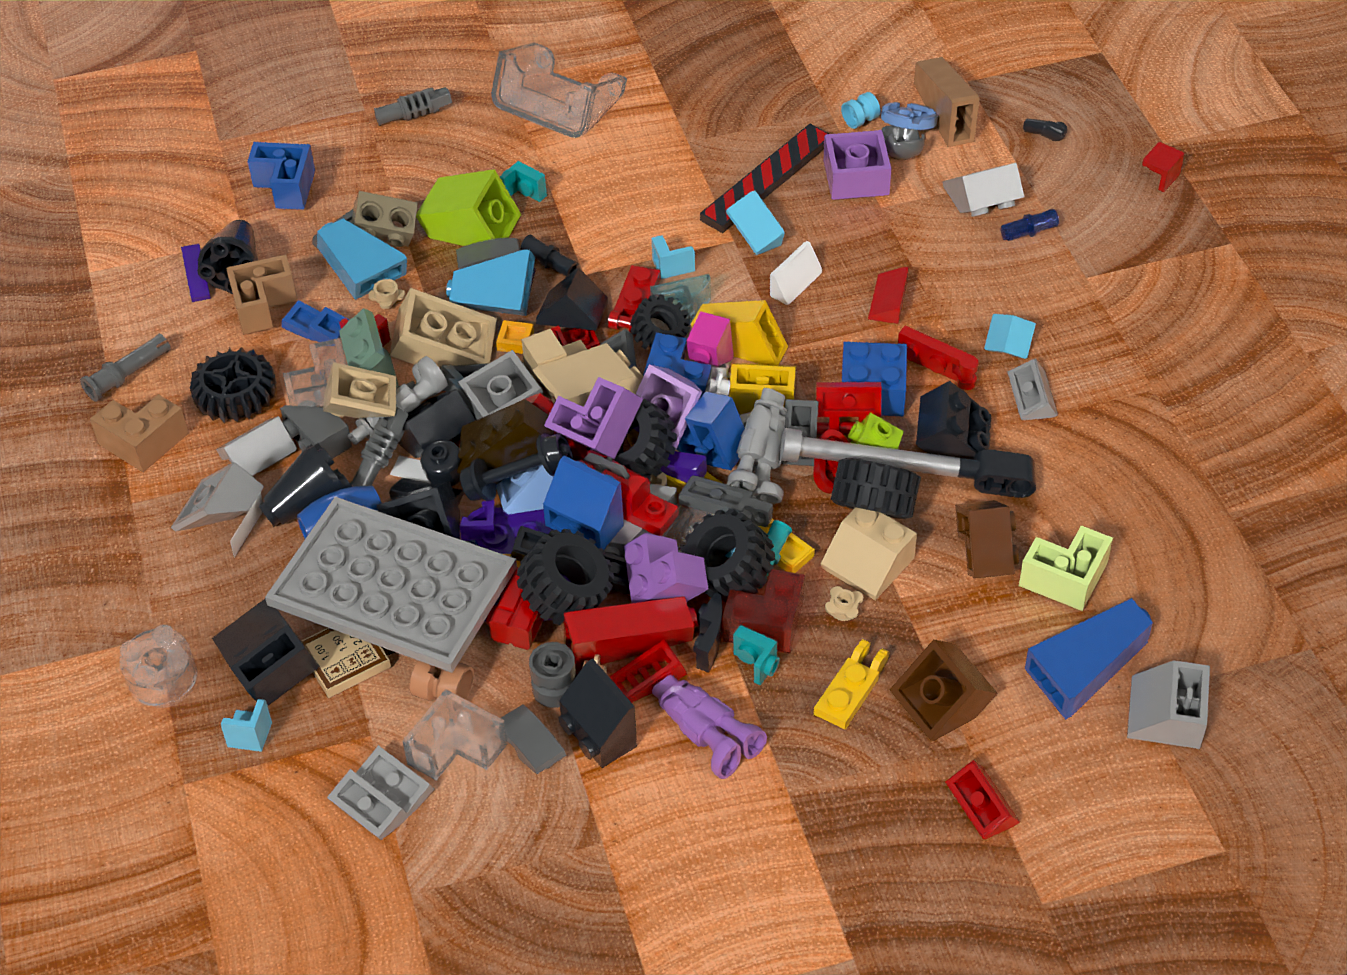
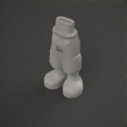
M427 356L420 359L412 368V373L416 380L415 386L410 389L406 384H402L396 389V407L407 413L421 405L422 401L437 395L448 386L447 380L440 368ZM367 417L356 420L357 428L348 434L351 442L357 445L365 437L369 439L379 418L384 417Z
M763 388L761 399L755 401L754 408L747 418L745 430L741 435L736 452L741 460L737 469L729 474L727 485L752 491L753 497L776 504L782 501L784 492L779 485L770 481V473L772 469L778 468L781 464L780 446L787 410L783 407L785 400L783 394L770 388ZM754 464L756 466L755 473H753Z

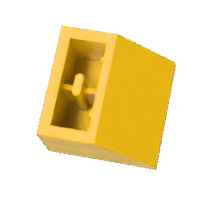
M731 364L729 397H732L738 413L752 412L755 401L761 399L763 388H770L783 394L785 400H794L796 366Z

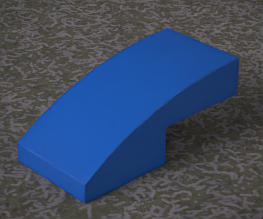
M298 300L282 319L281 327L313 341L336 344L341 338L339 322L346 317L327 307L320 312Z

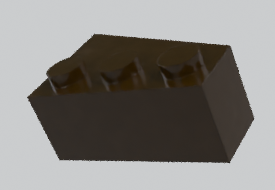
M524 399L462 426L458 457L462 460L457 473L460 474L461 470L469 467L471 462L477 458L483 459L492 470L537 453V437L544 433L549 436L554 435L553 430L544 426L549 415Z

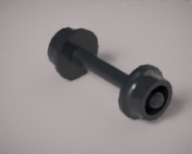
M544 433L537 437V453L491 470L483 459L477 458L471 462L469 467L460 472L463 491L471 501L480 499L491 501L496 497L495 482L541 465H543L550 476L554 477L559 461L563 456L573 459L570 445L560 433L551 436Z

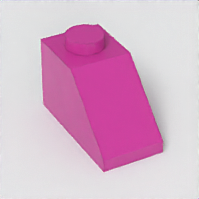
M700 311L686 340L689 359L716 367L730 362L734 356L730 319Z

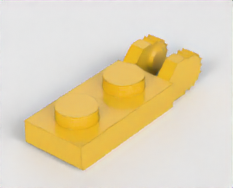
M862 639L854 649L851 659L848 658L815 705L814 715L846 730L878 682L879 674L888 661L889 651L883 648L880 649L869 668L861 663L869 653L871 644Z

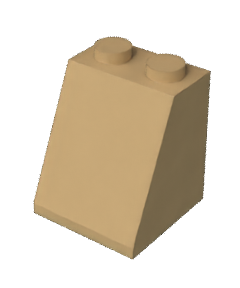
M607 343L537 366L532 370L555 402L557 397L560 396L583 407L598 377L624 387L636 394L643 379V375L635 366L630 369L628 368L631 363L620 349L614 352Z

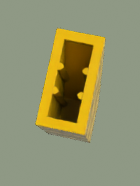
M766 300L702 304L690 324L693 328L700 311L730 319L733 357L757 364L779 365L788 348Z

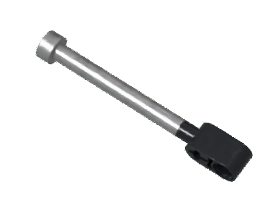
M784 428L780 446V460L798 462L799 456L832 461L853 458L895 466L914 472L973 479L975 489L985 494L1025 498L1031 496L1036 491L1035 461L1026 454L982 450L976 453L972 460L802 437V430Z

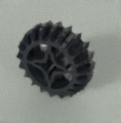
M230 347L225 353L217 351L215 357L206 356L205 363H198L196 371L191 373L190 391L193 402L202 414L209 415L212 421L220 418L223 423H226L229 419H234L237 423L239 418L242 417L250 420L252 413L261 414L262 407H269L270 399L275 397L277 382L273 367L270 365V362H267L264 355H257L254 349L247 353L243 347L238 351H232Z

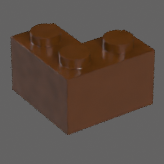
M995 500L955 504L958 538L965 541L968 575L974 579L1014 575V565L1019 564L1018 548L1012 544V531L1016 530L1014 512L1010 511L1009 506Z

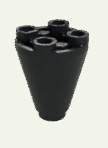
M235 220L212 237L201 248L197 260L198 275L213 287L233 294L226 268L258 261L252 226L245 220Z
M319 443L314 446L310 444L302 451L263 498L264 502L258 506L273 527L280 522L283 525L297 519V515L304 508L322 496L339 489L352 487L338 469L333 471L330 468L335 462Z

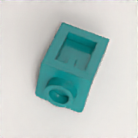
M517 161L500 176L511 196L519 191L524 196H529L538 202H541L547 196L545 174L520 161Z
M740 625L733 634L734 655L747 664H754V683L761 685L767 675L773 676L778 668L780 658L777 657V641Z

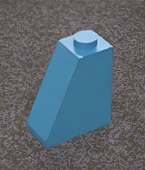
M345 219L334 223H327L317 231V248L355 300L374 290L375 283L380 280H396L406 275L407 257L405 254Z
M521 250L454 271L453 278L448 281L446 288L449 302L469 309L526 316L535 256L530 250Z

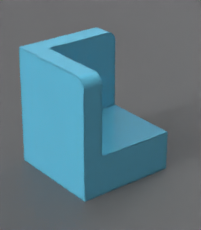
M663 235L651 238L652 260L656 269L660 270L661 279L695 271V251L692 246L670 251Z
M993 314L984 347L985 350L1006 353L1026 359L1036 323L1014 315Z
M263 699L257 700L253 712L236 710L233 719L223 718L221 722L227 747L259 752L263 750L272 725L266 700Z

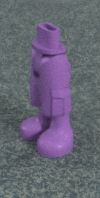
M669 675L652 689V694L659 699L660 707L665 709L672 720L679 725L682 733L698 747L709 746L713 752L711 770L720 779L728 778L735 772L740 763L741 754L747 759H752L764 748L767 735L760 727L734 719L735 713L730 707L721 702V700L710 697L701 687L691 685L686 680L678 681L674 676ZM727 732L733 739L723 734Z

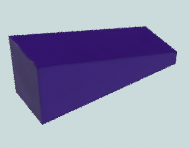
M200 244L181 247L192 302L211 299L208 282L202 279L197 271V260L201 251Z
M675 451L674 455L670 454L668 460L671 461L667 467L663 465L660 468L664 474L687 483L693 475L704 478L707 473L706 456Z

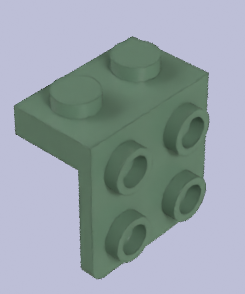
M363 308L339 331L348 366L396 376L391 356L382 347L374 314Z

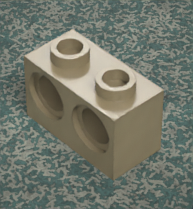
M359 191L354 202L351 223L379 240L387 242L390 246L408 247L414 235L418 202ZM363 216H370L374 221H367ZM397 221L404 227H397L392 222Z

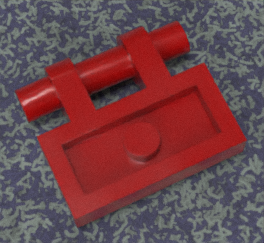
M816 382L817 417H829V422H817V435H822L825 431L831 429L837 430L843 435H849L855 422H839V417H858L859 422H862L870 412L881 417V382Z

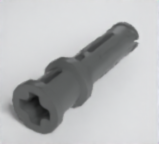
M157 334L154 338L115 363L105 362L102 364L101 370L89 377L85 375L80 379L83 390L94 402L99 401L103 393L113 387H121L127 376L165 352L170 351L169 342L157 348L158 344L166 340L162 334Z

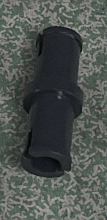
M531 234L526 236L521 244V250H530L543 267L547 269L551 267L565 277L579 267L577 261L560 253L558 247L547 245Z

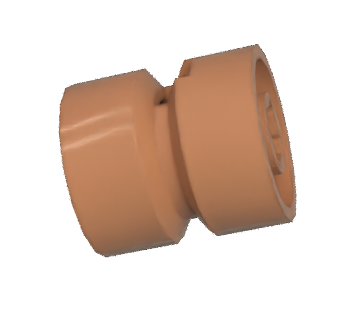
M417 660L410 678V693L412 696L427 701H433L437 698L438 704L460 710L471 692L474 669L472 666L459 662L453 673Z

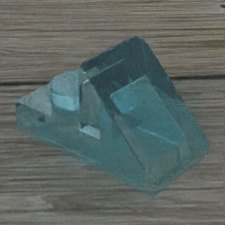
M709 274L650 286V295H655L656 299L659 294L664 295V300L666 301L669 297L674 298L672 302L674 305L680 302L683 305L680 310H687L688 316L686 318L690 319L691 324L701 305L708 304L711 300V278Z

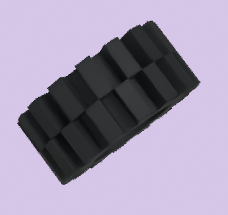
M659 294L657 299L655 295H650L648 299L642 300L630 321V326H632L630 331L632 334H637L634 338L637 343L640 341L644 342L641 347L645 350L648 346L652 347L656 332L685 338L689 332L690 319H686L688 312L687 310H680L683 306L680 302L674 305L672 303L674 298L669 297L666 301L664 300V295ZM651 318L663 321L668 326L669 331L655 326Z

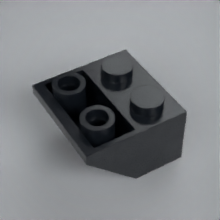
M948 381L920 396L916 445L928 454L972 460L979 451L989 450L991 414L987 409L971 399L964 390L959 389L951 381Z

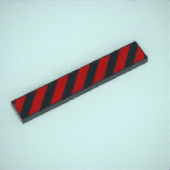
M808 124L700 212V221L724 233L734 224L726 213L729 207L754 190L762 200L765 199L824 150V137L829 133L812 124Z

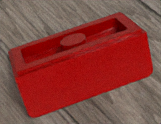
M901 267L878 274L868 320L899 324L908 282L909 267Z
M972 760L945 781L982 839L986 840L1020 823V820L988 773L976 761Z

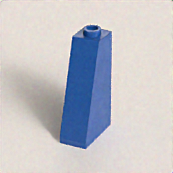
M1131 598L1028 648L1025 670L1066 720L1072 717L1148 643L1153 622L1148 612L1140 608Z

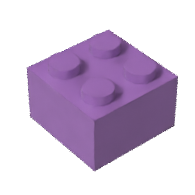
M882 130L825 135L823 161L832 200L890 194L891 165Z

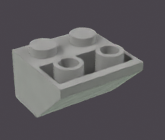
M1173 660L1132 675L1127 738L1200 749L1207 727L1210 666Z

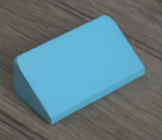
M755 190L745 195L726 210L727 215L756 255L781 246L785 232Z

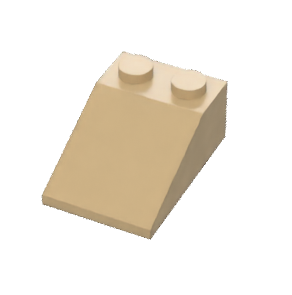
M410 288L398 309L390 356L414 365L424 356H427L438 367L442 365L490 363L497 318Z

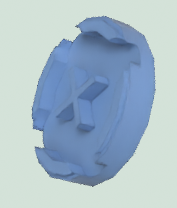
M898 102L887 103L882 106L881 120L890 125L914 130L932 129L937 125L938 114L932 108L915 103L907 104V107H900Z

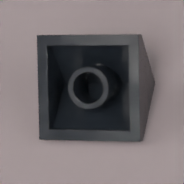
M578 267L548 292L536 317V324L596 331L607 307L608 297Z

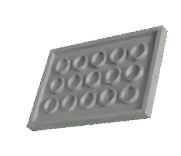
M334 497L267 593L265 599L267 606L453 673L515 572L517 562L515 558Z

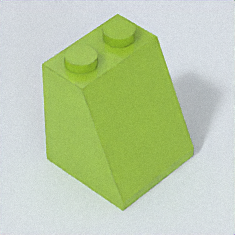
M495 169L438 178L416 214L417 220L429 238L461 246L490 239L508 238L521 216V212Z

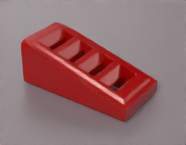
M662 640L609 677L630 702L633 703L652 694L653 687L667 676L672 675L679 680L687 675V672L667 642ZM666 661L668 665L662 668L660 663ZM653 667L656 673L650 676L647 670ZM638 674H641L645 679L640 684L634 677ZM627 679L633 687L628 692L621 683Z

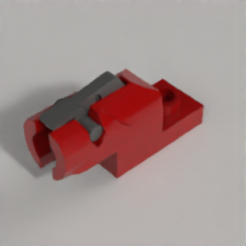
M593 450L587 452V456L583 461L580 460L588 467L604 475H611L621 482L624 520L654 535L662 536L679 516L678 506L650 493V481L647 477Z

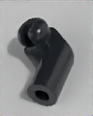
M1027 118L1023 124L1024 132L1039 134L1052 141L1064 139L1068 131L1067 126L1063 122L1055 123L1053 121Z

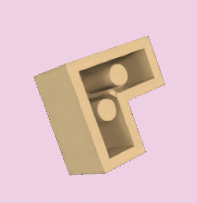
M548 329L521 340L524 366L543 391L541 394L554 403V399L532 370L537 366L587 350L581 340L562 346L552 330Z

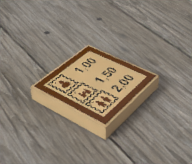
M326 628L302 640L305 647L320 665L312 673L328 698L391 668L390 660L380 646L331 628Z

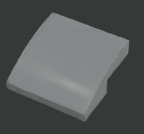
M378 745L359 770L355 773L350 769L327 798L382 840L415 812L433 792L434 788Z

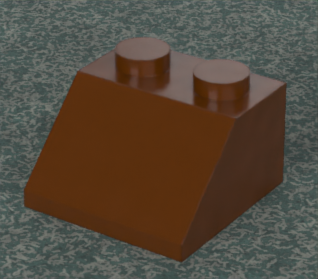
M935 639L890 688L891 693L931 741H935L975 719L998 694L956 644Z

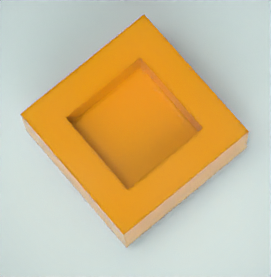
M503 320L496 341L497 351L510 352L513 350L515 353L523 354L521 339L534 334L533 324Z

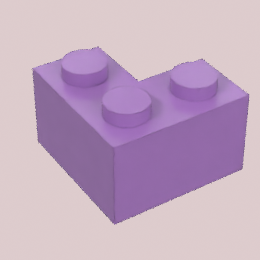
M598 377L584 407L558 396L544 426L556 433L562 434L568 439L615 459L643 399L624 387Z
M644 533L624 545L632 603L682 596L685 597L687 602L708 590L704 558L678 552L675 539Z

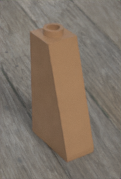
M943 57L916 62L914 85L925 106L932 108L938 114L936 126L947 147L975 142L980 99L978 94Z

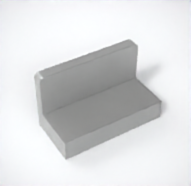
M277 416L264 421L216 450L222 460L229 459L231 463L236 462L253 476L295 452L297 448L280 417Z

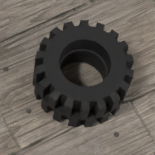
M642 397L643 401L627 432L628 434L633 428L639 426L638 439L634 446L626 452L623 451V440L613 460L647 477L650 481L651 475L657 477L662 473L660 468L663 465L667 467L671 462L668 460L670 454L674 455L676 448L672 446V443L677 441V434L672 432L675 425L673 421L668 419L670 416L661 408Z
M853 458L841 459L838 462L831 500L837 505L851 509H866L899 519L911 518L914 513L921 477L915 472L895 466Z
M721 509L715 511L714 516L707 514L703 517L704 521L700 524L697 522L693 526L694 531L691 534H687L684 539L687 541V544L682 546L681 553L704 558L708 590L704 593L711 598L715 592L721 594L722 601L727 604H733L735 599L742 602L746 600L748 594L755 595L758 592V586L760 584L764 586L768 581L765 577L767 573H772L774 567L770 564L771 561L775 560V552L771 550L774 545L768 538V535L741 512L738 513L732 509H728L725 512ZM735 548L732 556L721 565L724 556Z
M557 529L552 530L548 535L542 536L521 561V565L517 570V575L520 577L517 580V586L523 589L520 595L524 601L528 600L531 604L529 608L533 612L538 611L541 614L540 617L547 621L550 618L553 620V624L561 625L564 622V613L597 608L611 591L613 586L611 582L614 580L613 572L609 571L612 567L611 562L605 559L604 555L606 553L602 548L598 549L594 545L596 542L593 539L584 538V534L578 531L573 534L570 529H563L561 532ZM559 572L564 574L571 582L566 580Z

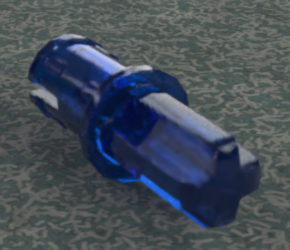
M1049 209L1035 215L1026 214L1023 216V219L1002 225L1000 228L1003 240L1007 241L1027 235L1034 237L1040 231L1058 227L1059 216L1055 209Z

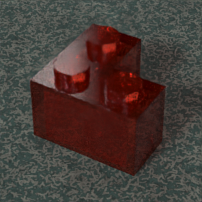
M771 569L764 596L730 590L722 617L723 642L733 643V634L742 625L777 641V652L790 654L804 601L805 575Z

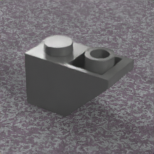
M285 405L280 408L283 419L282 423L291 439L294 438L298 442L301 451L310 444L314 446L319 443L333 459L352 447L351 440L348 437V434H350L348 425L339 416L324 412L323 407Z

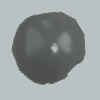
M893 125L882 128L887 153L890 157L908 160L918 156L923 150L925 135L922 134L920 138L918 130Z

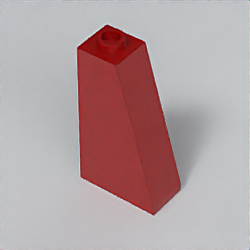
M684 596L570 611L564 613V644L572 650L575 656L576 671L582 669L584 661L594 659L595 654L600 655V665L643 654L662 640H665L669 647L693 641L694 628L698 627V619L694 608H688Z

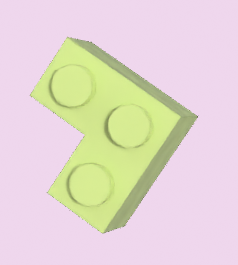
M1080 526L1069 549L1036 537L1023 560L1019 586L1083 611L1108 563L1113 538L1084 526Z

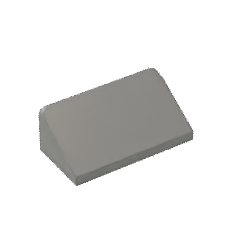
M1036 358L1007 371L1021 420L1058 416L1046 372Z

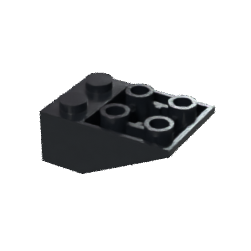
M266 599L255 605L212 638L245 690L256 702L258 699L266 700L267 706L320 667L279 610L267 606Z

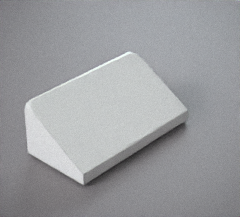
M804 242L770 274V296L788 305L822 273L821 265L810 242Z

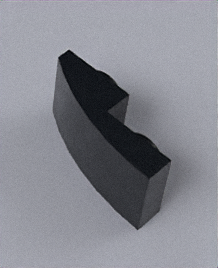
M716 592L708 604L703 603L698 611L697 619L700 634L693 647V652L696 653V668L707 673L710 672L715 662L722 638L721 594Z

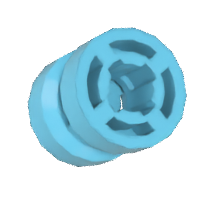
M871 92L863 93L858 96L857 100L851 99L841 106L844 121L853 129L862 126L866 120L872 121L878 118L881 113L879 102Z

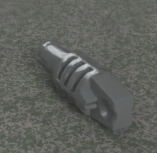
M431 87L420 92L417 91L413 94L400 96L395 103L374 108V114L379 126L401 118L409 121L412 118L416 119L419 116H426V114L439 111L440 107L451 104L452 98L450 91L446 87L436 90Z
M396 407L395 416L379 418L373 428V433L370 434V438L361 452L363 460L353 480L350 482L352 486H372L380 469L388 466V461L392 458L393 452L396 450L397 444L404 434L402 428L408 417L407 412Z

